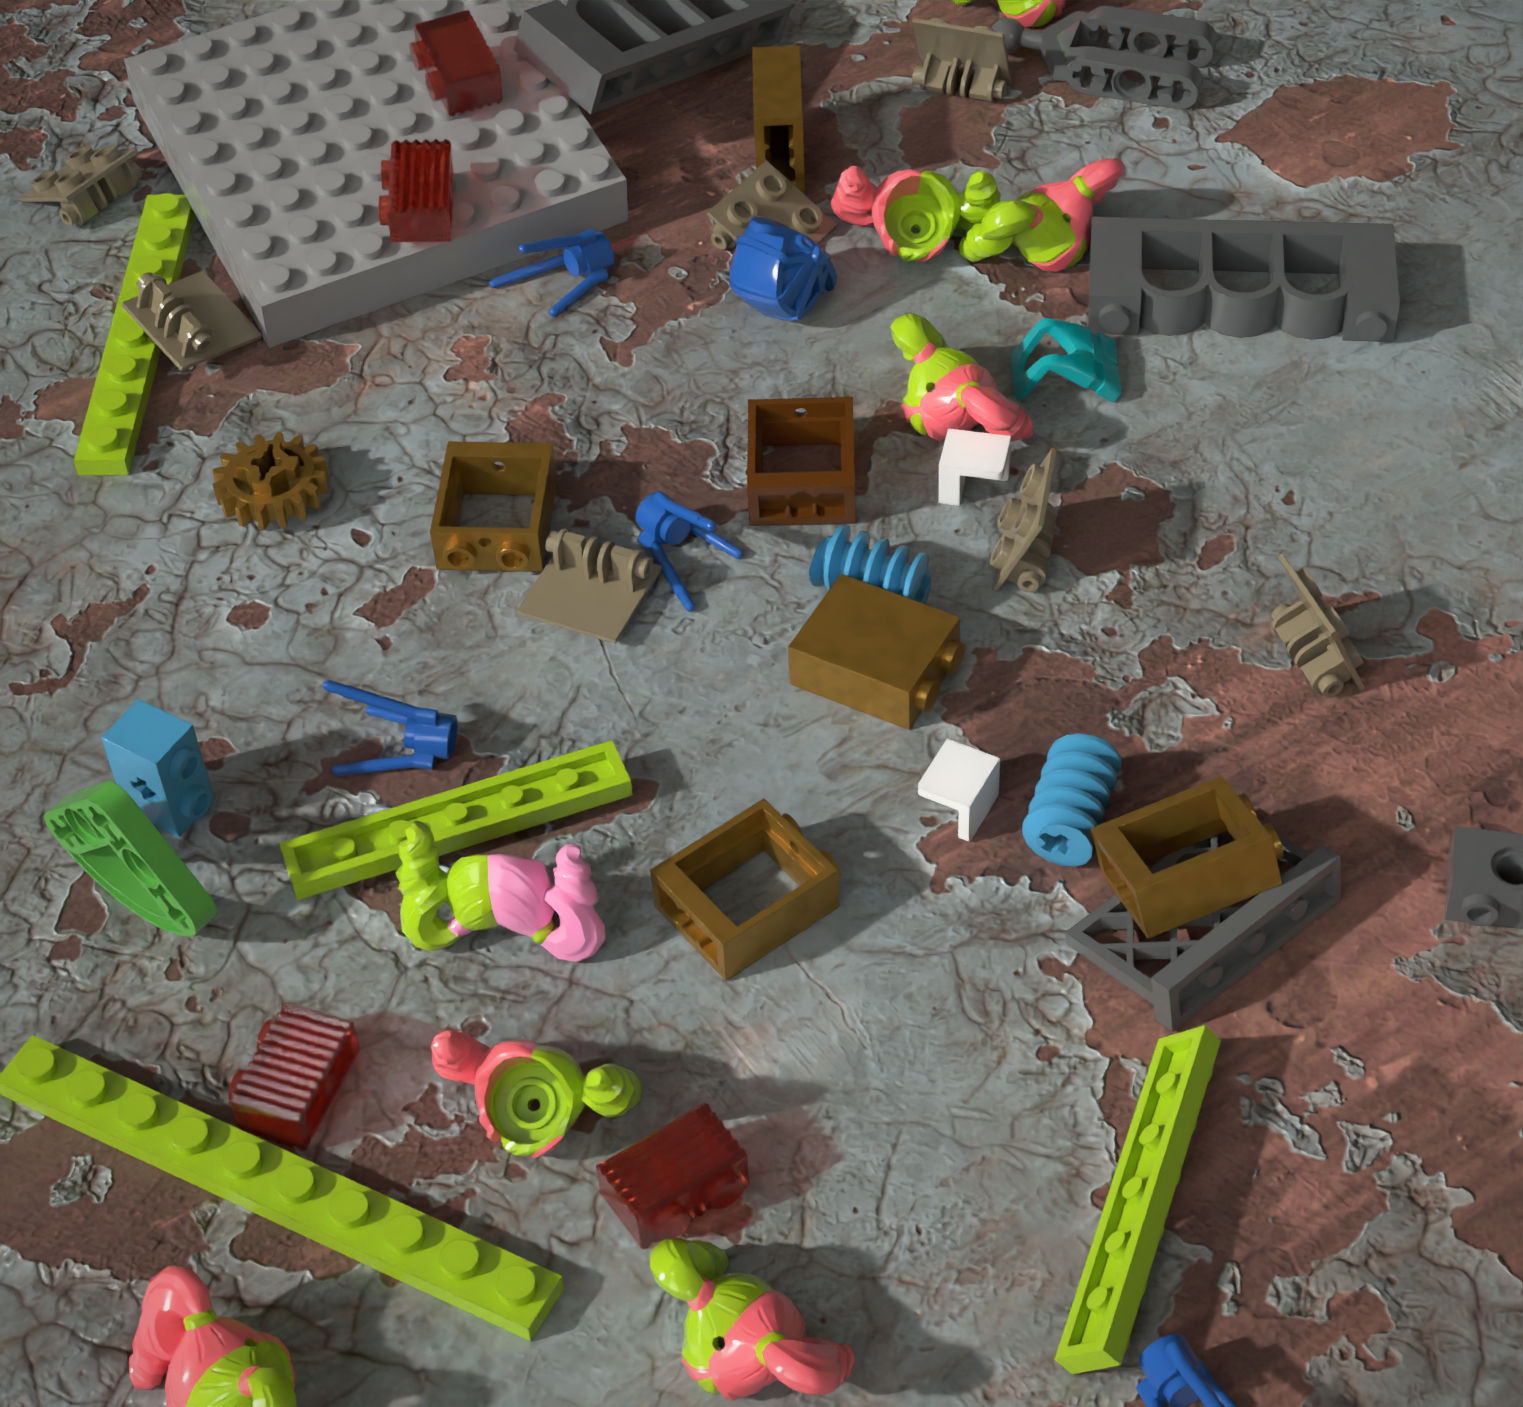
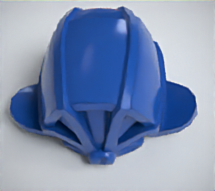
M753 216L748 228L735 240L737 246L732 257L729 285L733 292L746 304L765 316L789 321L802 320V317L814 306L820 294H823L825 290H833L837 283V273L830 261L829 253L807 235L773 219Z

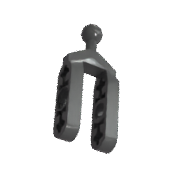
M1100 6L1090 12L1075 11L1047 27L1044 32L1024 29V26L1012 17L1001 18L991 27L996 32L1004 33L1007 54L1014 53L1021 47L1041 50V56L1053 79L1068 82L1077 92L1172 109H1186L1196 102L1203 83V77L1198 68L1207 65L1211 61L1218 42L1215 29L1207 22L1113 6ZM1099 25L1107 26L1108 33L1111 34L1103 33V29ZM1125 28L1131 29L1128 38L1124 37L1127 31ZM1139 33H1153L1159 38L1160 43H1146L1140 38ZM1172 35L1176 36L1175 46L1169 45ZM1190 39L1198 40L1200 49L1192 47ZM1084 66L1091 67V73L1094 75L1087 74L1086 67ZM1108 69L1115 70L1112 79L1108 78L1111 71ZM1128 70L1137 71L1144 76L1146 81H1131L1125 76L1124 72ZM1156 76H1157V77H1160V80H1159V83H1158V85H1160V87H1159V86H1154V82H1155V80H1156ZM1175 81L1183 82L1185 90L1178 89L1177 82Z

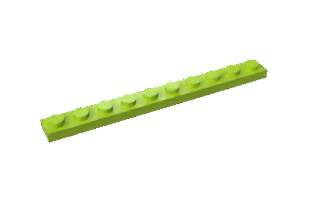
M31 1035L0 1073V1095L530 1342L564 1291L562 1276L34 1035Z

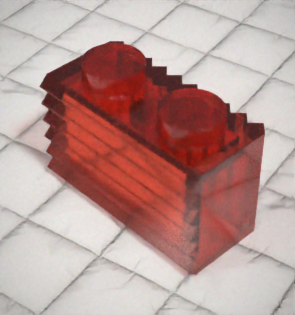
M469 9L414 24L416 41L409 44L410 54L416 70H426L427 72L425 73V81L433 102L441 100L448 115L452 117L457 113L463 115L466 110L472 112L476 107L482 109L484 105L490 107L494 102L500 104L503 100L500 67L492 52H490L489 45L487 46L482 33H480L479 27L477 28L476 21L474 22Z
M415 139L412 143L408 140H404L402 143L398 140L391 143V159L381 160L382 190H389L388 195L379 196L380 226H389L391 243L452 242L454 166L451 142L447 139H444L442 142L437 139L432 142L427 139L419 142Z
M284 1002L282 1003L281 1012H278L276 1015V1020L269 1019L263 1024L258 1035L257 1051L254 1052L253 1061L249 1062L247 1069L241 1068L234 1075L229 1087L228 1100L232 1106L239 1129L247 1133L250 1132L256 1137L262 1136L268 1141L273 1139L278 1144L285 1143L290 1148L296 1146L301 1151H304L308 1148L360 1052V1046L353 1021Z
M705 1102L596 1166L601 1196L641 1249H648L652 1242H662L665 1239L677 1238L687 1229L696 1216H702L706 1210H713V1208L723 1209L730 1206L750 1184L748 1156L744 1148L740 1147L737 1139L732 1137L730 1131L725 1128L723 1122L718 1119L716 1113L711 1111L708 1103Z

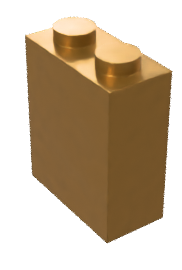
M800 45L752 47L756 169L767 160L802 193H805Z
M840 574L788 646L790 685L910 730L921 712H929L934 706L939 694L940 684L947 673L954 674L963 660L965 644L960 642V617Z

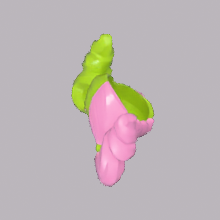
M414 821L405 829L407 839L399 843V857L403 864L395 873L400 882L398 890L404 895L400 909L401 930L415 947L427 951L438 950L453 945L471 931L486 930L497 926H502L530 937L557 959L576 963L594 956L606 938L605 924L593 907L598 902V892L591 880L590 864L581 857V846L567 844L558 851L556 855L557 867L553 869L555 875L554 884L548 867L544 866L543 862L508 854H476L462 857L452 864L446 873L439 868V850L434 846V835L429 827L420 821ZM447 902L452 916L450 919L445 920L439 916V908ZM554 910L559 915V927H555L552 920Z

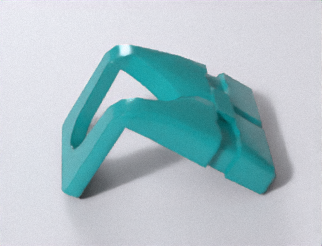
M1043 318L1036 323L1011 354L1014 396L1018 399L1023 400L1049 370L1085 389L1089 388L1095 391L1097 395L1111 402H1116L1122 395L1119 367H1117L1116 341L1101 332L1091 333V328L1056 319ZM1045 333H1048L1058 341L1068 353V355L1049 354L1043 356L1024 373L1025 363L1029 355Z

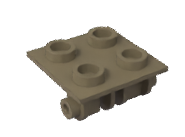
M939 18L929 20L912 19L921 66L916 65L914 68L913 84L920 85V89L924 91L943 93L947 82V94L954 95L959 77H962L960 84L961 97L966 98L969 94L970 98L994 102L995 98H1004L1006 85L1011 86L1012 83L1004 33L996 32L987 26L971 28L953 25Z
M115 145L98 150H93L91 146L80 148L67 156L66 161L68 164L57 172L56 170H50L34 178L31 181L33 188L20 196L19 199L21 202H60L62 209L59 210V215L62 221L68 226L74 224L81 226L99 213V211L107 208L108 203H114L118 198L139 185L142 171L135 162H129V159L138 154L139 151L137 148L117 149Z
M767 160L707 213L715 222L711 241L721 250L725 248L731 249L737 245L735 240L748 228L753 216H763L780 222L807 235L817 244L838 225Z
M204 271L168 285L161 275H154L151 272L145 273L137 282V287L139 288L138 296L122 302L121 305L180 371L261 339L263 335Z
M1053 447L1040 466L1035 464L1030 466L1023 479L1019 497L1017 499L1010 497L1000 513L998 527L1004 529L1003 536H1001L994 548L990 560V565L996 568L992 591L998 592L1005 580L1016 583L1025 592H1034L1045 583L1051 553L1050 548L1057 519L1055 510L1048 502L1057 449Z
M562 528L559 532L552 530L546 540V550L552 552L553 556L517 609V615L616 644L662 570V566L654 564L652 558L646 557L644 550H631L617 546L615 542L609 540L602 545L601 539L592 536L586 543V536L572 533L570 529Z
M1281 554L1278 558L1300 601L1291 606L1289 604L1280 605L1272 612L1271 617L1273 621L1271 626L1273 631L1282 640L1290 656L1295 658L1296 665L1302 670L1314 692L1323 694L1327 698L1336 696L1342 691L1343 683L1351 678L1360 691L1364 690L1365 687L1355 669L1364 662L1348 638L1349 632L1334 608L1332 606L1327 607L1321 599L1322 593L1307 569L1303 567L1295 572L1286 557Z

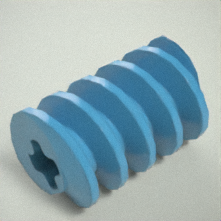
M841 524L833 536L829 535L822 540L814 553L809 568V581L813 586L821 587L825 584L829 591L839 575L844 574L926 605L931 588L928 553L919 552L912 564L908 563L909 547L900 545L895 550L893 556L890 557L889 539L880 538L871 550L869 549L870 533L860 531L853 543H851V528L847 524Z
M1078 733L1065 735L1055 740L1049 748L1047 761L1041 770V778L1035 787V796L1030 801L1029 812L1024 818L1022 835L1026 844L1035 854L1048 862L1060 866L1077 867L1086 864L1092 857L1094 841L1090 828L1098 826L1104 821L1105 809L1110 803L1111 791L1115 788L1117 773L1121 770L1122 763L1117 749L1108 741L1094 735Z

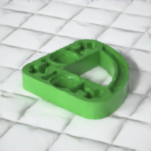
M104 781L68 794L44 814V820L48 829L70 856L110 895L152 925L175 935L190 937L197 934L218 915L215 902L137 803L118 784L112 781Z

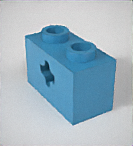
M137 699L101 739L116 784L132 797L155 827L179 838L194 821L204 816L210 803L214 800L193 724Z

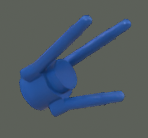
M593 229L576 235L521 244L518 250L522 254L569 248L565 249L561 255L490 280L489 285L491 288H497L565 265L572 276H582L586 279L550 308V316L556 317L593 286L609 279L606 269L614 265L613 249L607 237L602 232H595Z
M662 491L648 495L637 509L636 523L644 530L638 538L639 543L648 549L656 563L662 566V573L686 611H694L695 604L660 545H677L688 536L689 532H692L736 559H740L743 556V551L713 532L716 529L714 521L677 503Z
M324 681V690L367 704L366 713L368 715L404 724V747L414 749V755L334 765L332 768L334 775L363 774L413 767L433 770L436 758L447 760L452 758L458 731L456 715L438 713V710L416 707L335 681Z
M1170 1334L1161 1337L1145 1348L1139 1356L1138 1364L1147 1378L1136 1386V1390L1146 1407H1162L1161 1403L1164 1401L1169 1402L1171 1407H1186L1198 1399L1201 1400L1205 1407H1238L1213 1378L1204 1361L1197 1358L1183 1335Z

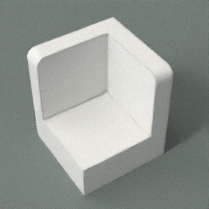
M948 428L939 462V503L959 506L967 476L1001 481L1008 480L1010 473L1011 436Z
M947 738L919 781L918 794L920 796L958 810V838L968 842L972 840L999 796L1000 758Z

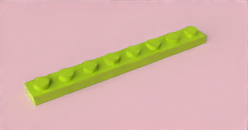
M164 193L160 195H147L74 457L78 476H129L161 349L121 305L122 302L138 296L139 288L137 287V282L145 273L151 272L154 275H161L166 280L167 285L180 279L196 217L185 195Z

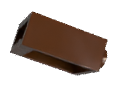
M853 397L748 399L747 495L749 526L856 523ZM799 408H803L806 411L797 412L796 410ZM841 444V471L763 473V446Z

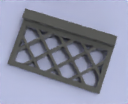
M1227 830L1170 853L1149 868V870L1154 874L1218 848V842L1227 836L1229 831ZM1276 831L1283 848V857L1277 859V862L1287 861L1294 867L1284 875H1280L1281 885L1257 894L1243 907L1222 908L1178 926H1214V929L1200 940L1178 941L1177 927L1170 929V941L1134 943V929H1140V927L1115 894L1065 932L1066 943L1069 947L1153 1004L1155 1020L1174 1032L1342 899L1340 856L1323 845L1310 853ZM1127 929V943L1100 944L1092 938L1102 930ZM1171 959L1167 966L1151 978L1135 968V960Z

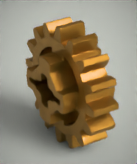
M277 432L273 440L265 441L261 434L255 435L254 445L247 446L239 441L235 444L237 449L236 455L223 453L220 456L223 467L213 469L215 483L212 484L217 504L222 505L226 518L237 515L239 526L242 527L248 525L252 520H256L259 530H265L271 521H277L281 528H285L288 524L287 518L293 515L303 521L307 519L305 508L307 506L320 508L322 506L320 495L329 492L327 481L329 475L324 456H319L318 447L315 444L305 447L303 437L299 435L290 442H286L282 432Z

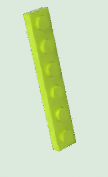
M613 740L289 839L280 842L279 846L297 900L399 869L403 864L399 857V843L407 839L405 829L414 821H420L429 827L434 835V846L438 848L439 856L632 796V785Z
M1206 1025L1158 1039L1054 1359L1071 1374L1120 1366L1124 1354L1129 1347L1131 1331L1142 1296L1147 1288V1279L1159 1241L1164 1233V1224L1176 1186L1181 1178V1169L1192 1134L1197 1126V1117L1208 1082L1213 1074V1065L1221 1043V1039Z

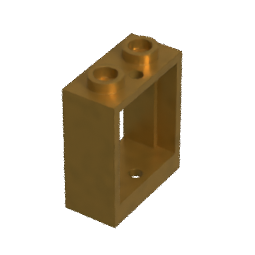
M448 441L430 529L436 569L513 572L543 571L546 556V540L550 531L557 487L553 443ZM495 462H502L504 465H496ZM464 494L535 495L530 528L458 527Z
M1222 776L1090 828L1102 876L1147 938L1282 884L1277 859L1283 857V848L1275 829L1270 823L1262 825L1257 819L1255 809L1245 793L1237 795ZM1227 830L1236 840L1154 874L1145 864Z
M765 798L650 870L654 907L725 981L840 907L839 879L841 878V872L834 858L824 849L817 850L803 836L797 822L787 813L781 815ZM764 851L799 887L744 923L736 926L702 890Z

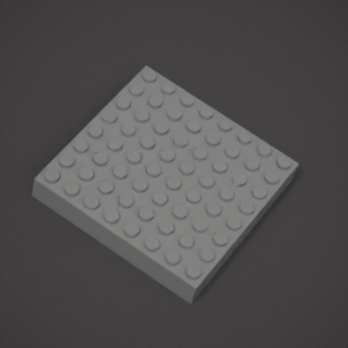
M306 0L124 59L133 101L255 324L263 334L262 336L269 348L540 253L522 254L518 250L521 244L576 235L589 229H593L595 232L602 231L628 221L627 179L573 99L514 51L520 21L506 0Z

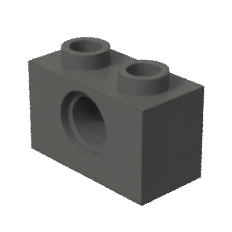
M1455 826L1446 868L1445 920L1467 922L1475 926L1493 925L1523 929L1522 833Z

